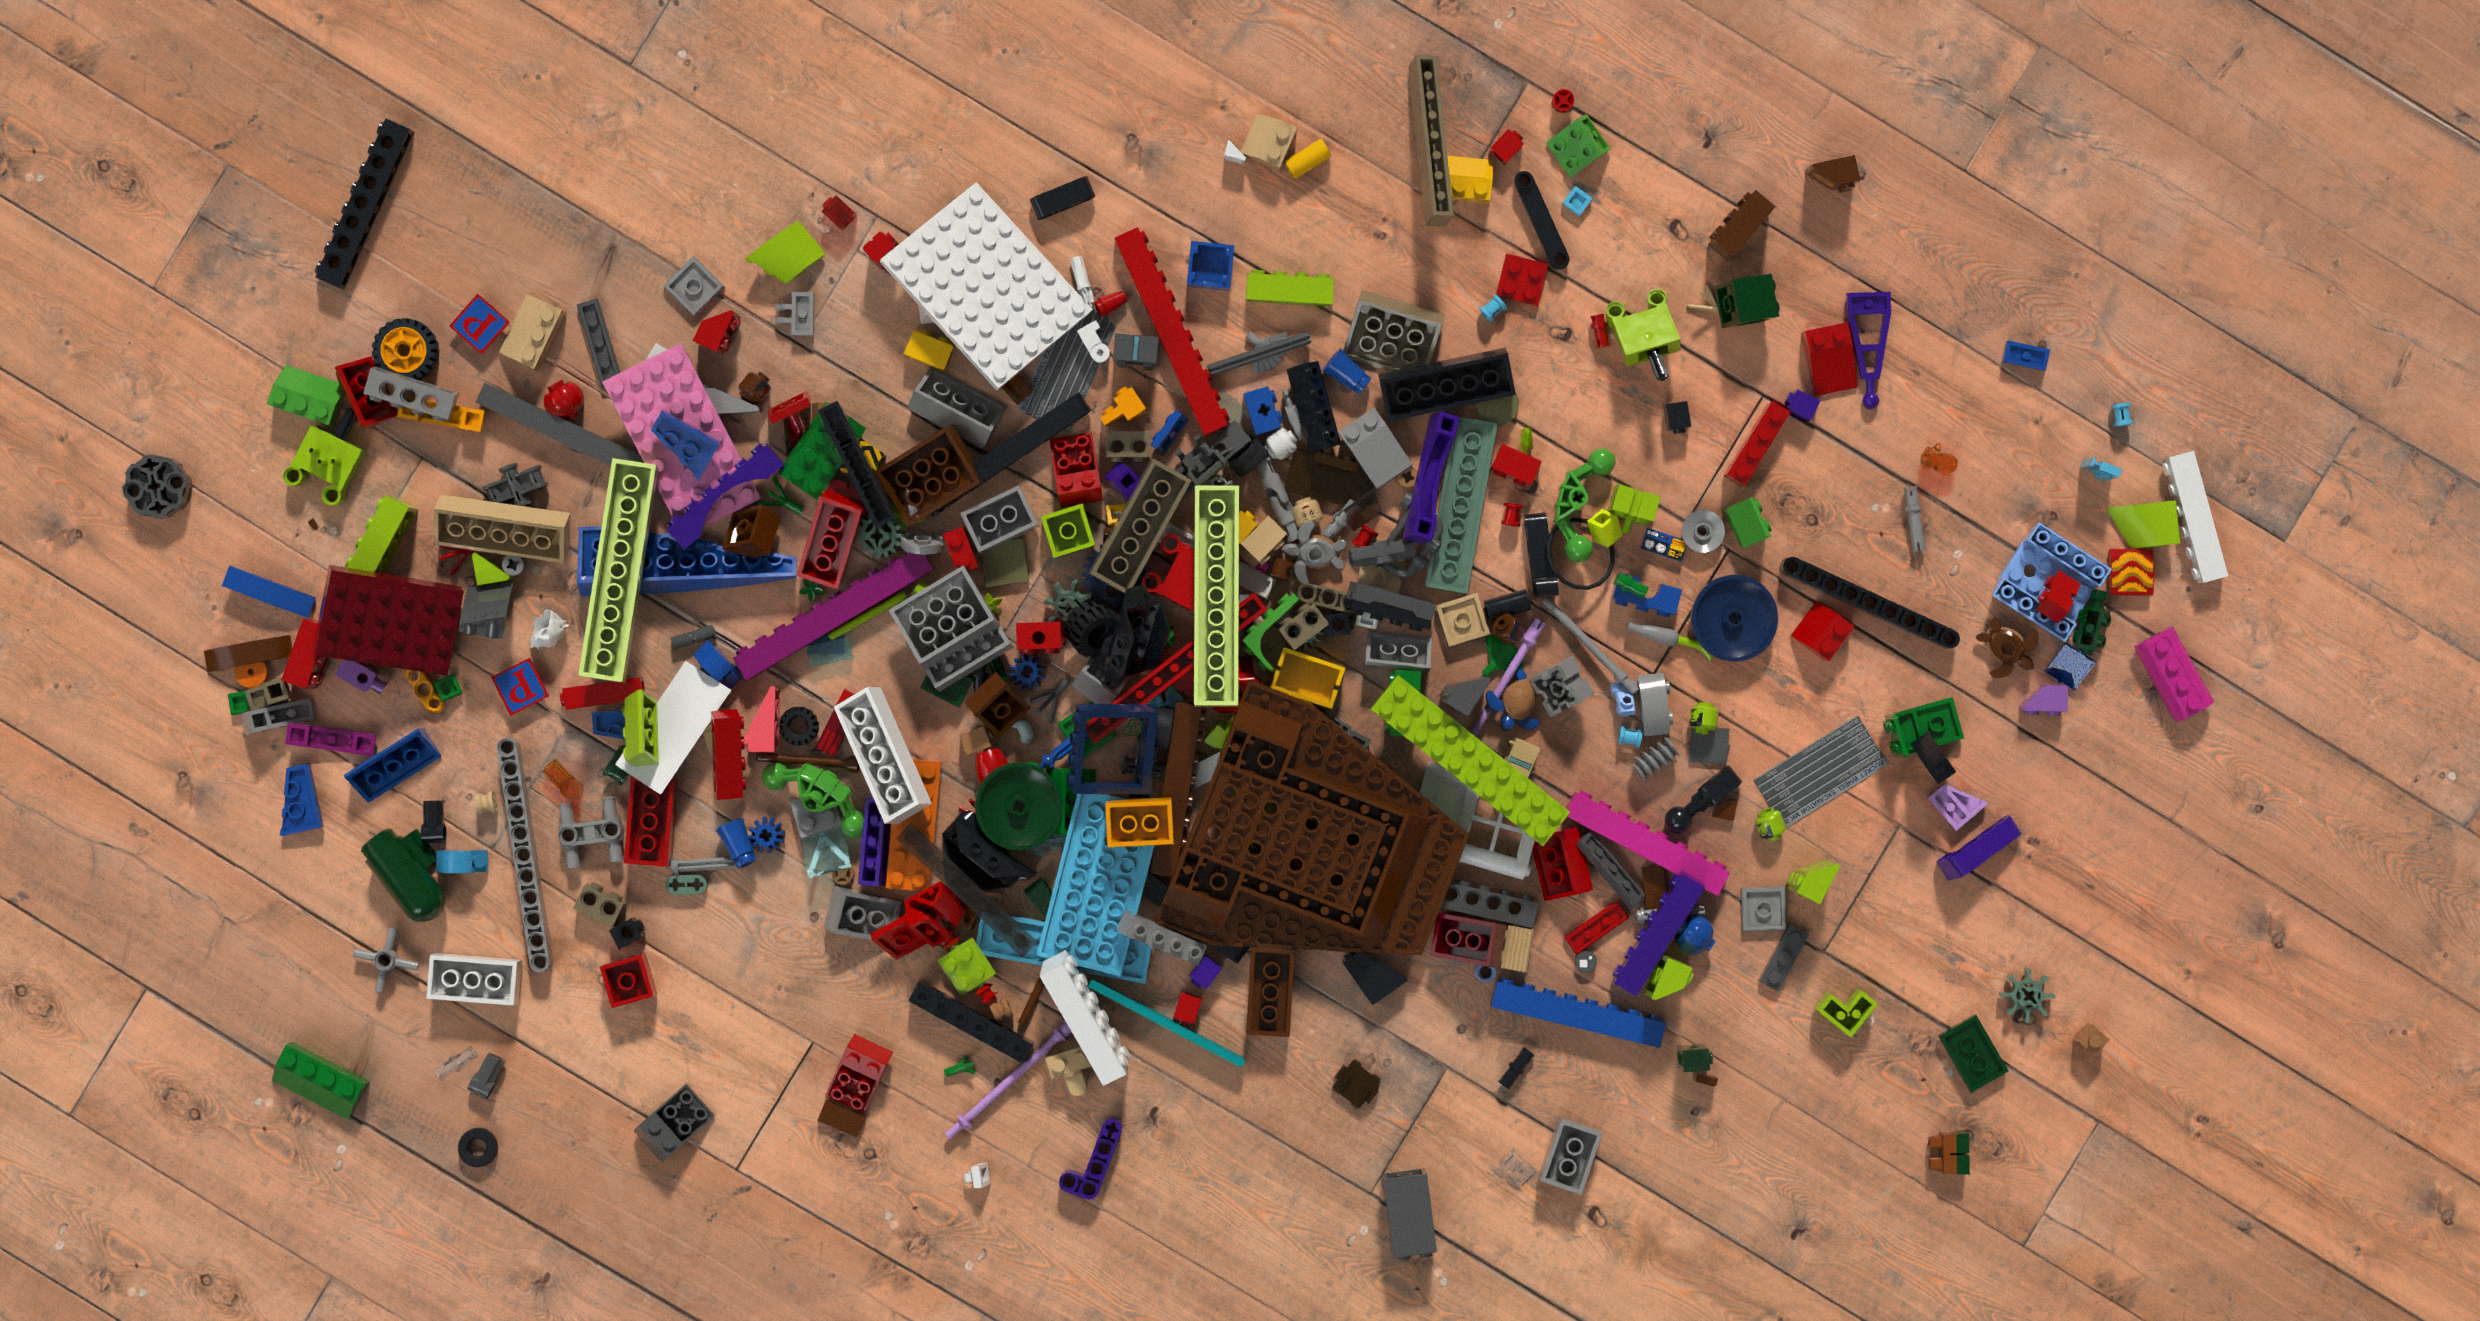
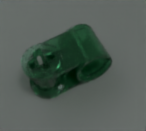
M626 744L617 749L602 774L604 777L609 776L616 780L620 786L625 783L629 773L615 764L623 754Z
M1040 877L1026 887L1024 892L1046 918L1047 903L1050 904L1052 890L1045 880Z

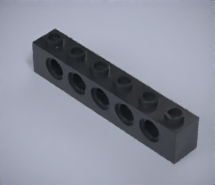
M922 980L918 982L908 1000L1022 1064L1034 1044L1032 1040L1001 1023H997V1021Z

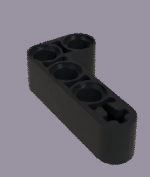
M1546 512L1524 515L1534 597L1536 599L1558 596L1557 576L1552 573L1546 555V544L1549 538Z

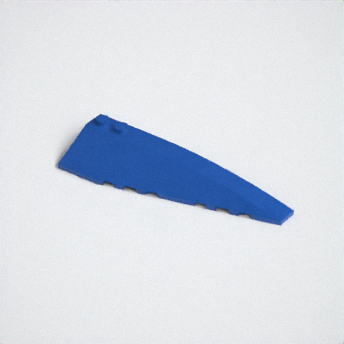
M602 526L579 527L577 586L580 596H591ZM649 531L639 594L712 590L797 578V558L770 552V555L753 558L724 551L722 549L723 546L717 545L716 542L700 539L695 540L684 550L670 534H655Z

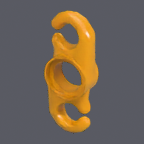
M406 669L405 678H410V673L414 670ZM417 671L419 677L416 680H409V684L414 688L415 695L427 711L434 714L441 712L445 702L440 701L437 708L431 707V701L433 699L439 700L440 698L427 674ZM423 683H427L430 686V693L426 696L421 695L419 692V687Z

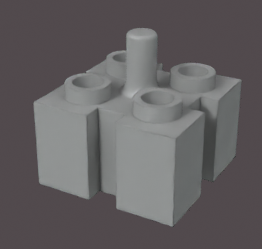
M1573 655L1529 679L1537 695L1540 693L1543 695L1545 701L1542 704L1550 718L1594 694L1587 679H1581L1578 673L1581 669Z

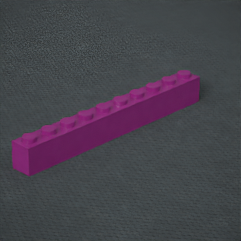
M905 551V556L898 560L895 557L885 563L887 567L879 571L876 568L866 574L868 578L860 582L858 579L849 584L847 591L843 593L840 590L829 596L831 600L823 604L821 601L811 607L812 611L804 615L802 612L793 617V623L785 626V624L778 626L773 630L774 634L768 638L766 635H763L754 641L756 645L751 648L745 646L736 651L737 656L733 660L745 680H751L832 630L933 572L935 569L927 556Z

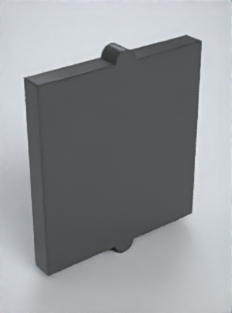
M1691 728L1690 741L1688 742L1690 746L1689 761L1727 764L1728 749L1730 748L1728 744L1730 729L1716 728L1713 731H1709L1708 735L1697 734L1696 729Z

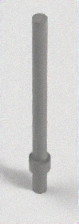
M1549 597L1542 601L1614 675L1613 678L1619 684L1622 683L1632 694L1639 690L1627 677L1628 674L1623 669L1620 670Z

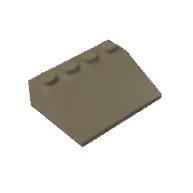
M1361 290L1343 351L1351 360L1390 372L1429 364L1443 324L1444 314Z

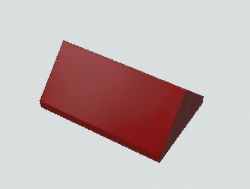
M372 356L334 367L359 424L365 429L382 424L397 417L398 414L395 407L390 405L391 402L382 400V402L369 399V395L363 394L370 369L377 367Z

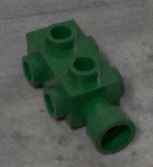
M2092 589L2090 598H2092L2091 605H2084V609H2080L2078 612L2077 620L2080 622L2079 630H2076L2073 634V643H2075L2076 648L2080 649L2082 654L2093 656V652L2101 653V650L2106 645L2105 633L2106 628L2110 626L2111 615L2109 610L2103 608L2105 601H2108L2109 592ZM2099 616L2098 623H2095V618ZM2094 637L2093 644L2091 645L2090 640Z

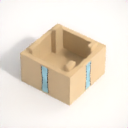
M1513 737L1512 740L1508 739L1507 743L1510 745L1504 760L1528 778L1541 748L1516 737Z

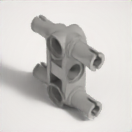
M615 796L601 798L604 817L602 818L603 820L577 823V821H574L572 802L558 804L561 816L558 839L561 842V847L565 849L567 868L581 867L578 852L580 845L598 842L608 843L610 863L624 861L621 841L624 839V826L620 815H617ZM611 823L615 824L618 828L616 835H611L608 832V826ZM567 829L574 832V839L572 841H568L565 838Z

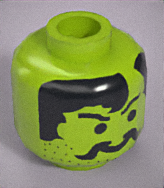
M1697 702V705L1691 708L1689 726L1696 729L1697 734L1708 735L1709 731L1717 728L1718 709L1714 708V704Z
M1767 808L1758 812L1754 822L1759 836L1762 839H1769L1770 842L1780 839L1782 837L1781 834L1786 830L1781 812L1774 810V808Z

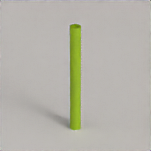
M901 591L828 633L830 639L838 638L907 598L904 591Z

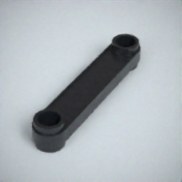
M1521 171L1514 178L1515 188L1550 265L1555 270H1563L1568 266L1570 260L1567 250L1532 174L1528 171ZM1526 176L1529 179V185L1521 186L1518 178ZM1562 255L1565 258V264L1557 265L1554 262V256Z

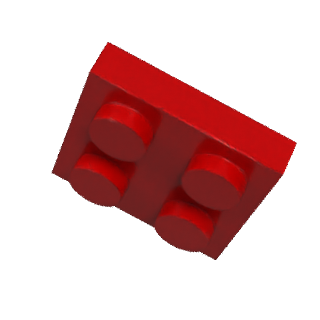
M1506 253L1496 295L1500 298L1537 307L1548 264Z

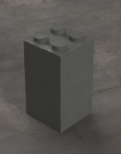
M1425 1168L1383 1173L1382 1180L1393 1257H1398V1260L1411 1259L1412 1255H1420L1421 1258L1433 1256L1432 1253L1437 1252L1428 1177Z

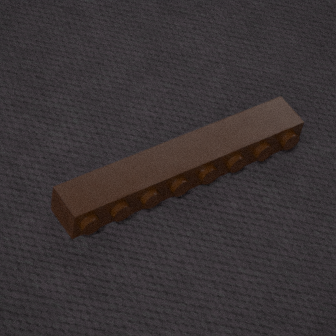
M1179 700L1176 702L1162 798H1172L1174 844L1154 845L1150 874L1172 877L1179 859L1180 850L1182 851L1186 838H1182L1183 829L1188 830L1190 817L1186 816V809L1191 808L1193 796L1189 795L1190 787L1195 786L1196 774H1192L1193 765L1198 766L1199 753L1195 752L1196 744H1201L1203 733L1199 731V724L1204 723L1206 710H1202V707H1194L1192 702Z

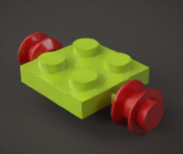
M947 927L946 930L949 937L944 942L945 944L942 948H951V951L938 959V963L961 996L976 987L977 990L974 996L981 997L980 1005L983 1003L986 1006L997 999L995 995L998 992H992V983L983 984L984 981L996 974L995 970L973 937L958 945L957 943L960 941L961 936L954 935L953 932L956 928L951 930L950 927Z

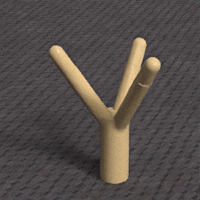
M1705 284L1708 295L1703 290H1700L1699 293L1711 306L1688 304L1687 308L1714 311L1719 315L1717 300L1709 285Z

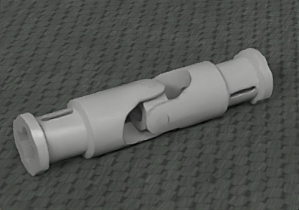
M1270 456L1263 459L1257 466L1279 526L1283 527L1287 533L1286 541L1290 543L1298 539L1297 532L1299 527L1296 525L1292 512L1293 506L1279 474L1274 470Z

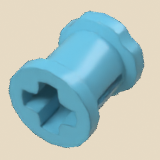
M1496 294L1484 307L1478 308L1490 323L1494 321L1493 318L1502 310L1505 311L1507 309L1505 303Z
M2131 402L2111 405L2115 415L2114 427L2134 424L2130 418L2129 407Z
M1620 726L1617 744L1635 745L1636 748H1640L1643 730L1625 729L1624 726Z

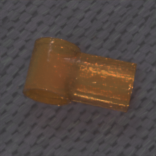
M554 759L542 771L565 798H578L582 795L584 791L583 783L576 779L558 759ZM571 782L576 786L574 794L568 792V785Z

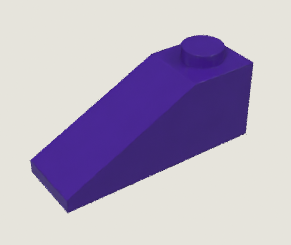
M1119 462L1104 477L1126 501L1129 500L1140 480L1129 466Z

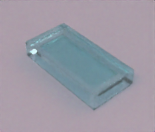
M849 637L806 646L810 668L853 658Z

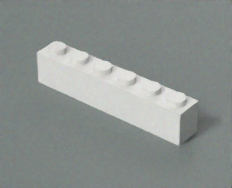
M2190 451L2164 458L2162 467L2164 474L2169 478V493L2176 500L2177 515L2182 525L2180 526V533L2187 543L2185 551L2188 559L2192 561L2193 568H2191L2193 579L2197 580V583H2205L2227 577L2228 572L2195 452Z

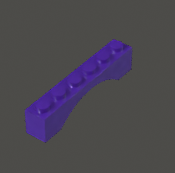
M1443 411L1430 415L1403 539L1418 544H1425L1433 540L1437 522L1436 499L1439 480L1446 457L1456 436L1460 418L1458 416Z
M767 443L763 446L758 444L751 450L752 456L747 460L744 458L739 460L734 465L736 469L731 474L728 472L724 473L717 480L719 482L718 485L714 488L709 486L701 493L702 498L697 503L693 500L684 508L686 512L679 517L677 514L668 522L670 526L667 527V531L684 550L701 536L707 513L722 494L743 482L768 479L784 465V462Z

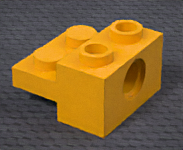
M1125 386L1115 393L1114 402L1117 407L1114 408L1112 405L1102 412L1103 416L1100 419L1107 428L1122 417H1125L1128 423L1146 413L1147 410L1132 387L1127 389Z

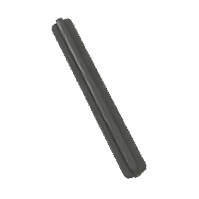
M1304 332L1209 364L1207 368L1210 376H1215L1311 343V338L1308 332Z

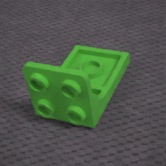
M1286 593L1277 602L1280 606L1276 610L1270 608L1262 616L1264 619L1259 625L1254 623L1245 631L1248 636L1242 640L1244 643L1242 648L1250 656L1254 654L1259 659L1257 664L1264 672L1269 670L1272 673L1275 669L1262 655L1260 648L1261 638L1264 632L1299 600L1294 593L1291 596Z

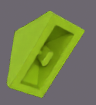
M479 552L472 554L477 586L513 580L514 577L512 575L506 574L502 568Z

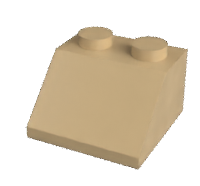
M1257 113L1241 153L1246 157L1280 171L1297 132V127L1277 118Z

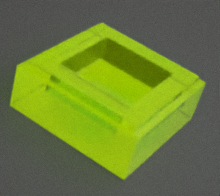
M1531 427L1523 428L1521 430L1523 450H1533Z

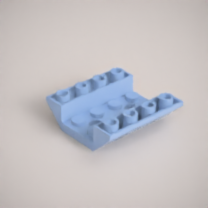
M2038 522L2021 541L1998 577L1992 596L2063 642H2066L2077 625L2075 620L2078 617V612L2080 609H2083L2089 600L2092 589L2101 587L2112 569ZM2026 565L2033 566V576L2027 577L2024 574V567ZM2060 570L2081 585L2075 597L2071 596L2074 602L2070 612L2059 623H2056L2037 611L2036 608L2039 604L2037 598L2042 590L2045 589L2043 586L2045 580L2049 575L2054 576Z

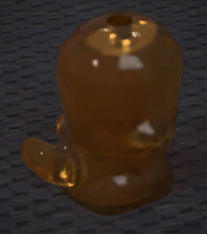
M1937 443L1933 448L1926 447L1921 455V464L1924 470L1933 468L1936 472L1945 476L1951 475L1956 471L1958 460L1952 454L1941 453L1940 443Z

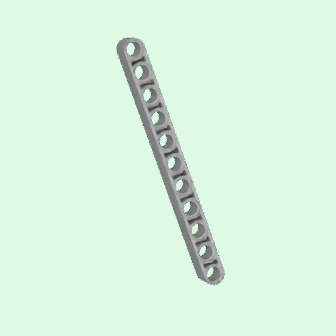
M509 737L503 738L498 742L497 754L529 962L535 972H544L552 967L553 955L521 746L517 739ZM507 741L513 744V751L511 753H507L504 750V745ZM510 763H514L517 767L514 775L509 774L507 770ZM513 784L518 785L520 788L518 796L511 794L510 790ZM516 806H520L523 809V815L520 818L514 814ZM520 827L524 828L527 832L524 839L519 838L517 835V830ZM522 849H527L530 853L527 861L523 860L520 856ZM526 870L531 871L533 874L531 882L524 879V872ZM529 892L535 893V903H530L527 900ZM532 913L539 916V924L535 925L531 922L530 916ZM535 935L542 937L543 944L541 946H537L534 943ZM539 956L546 959V966L544 968L539 967L537 964Z

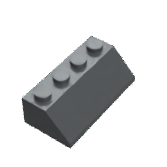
M1478 677L1451 683L1449 686L1446 685L1439 695L1442 697L1440 702L1458 714L1468 717L1491 679L1489 677Z

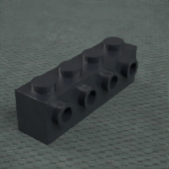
M1319 361L1304 363L1286 369L1309 453L1341 445Z

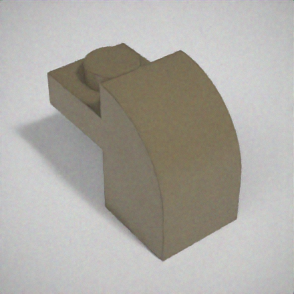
M281 677L245 690L251 711L292 699L288 683L281 681Z

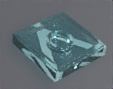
M841 827L803 840L800 837L809 878L852 867L845 834Z

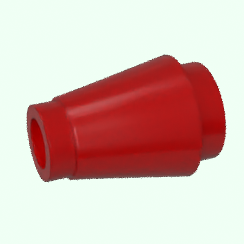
M1121 290L1098 297L1094 301V306L1100 317H1108L1127 303V298Z

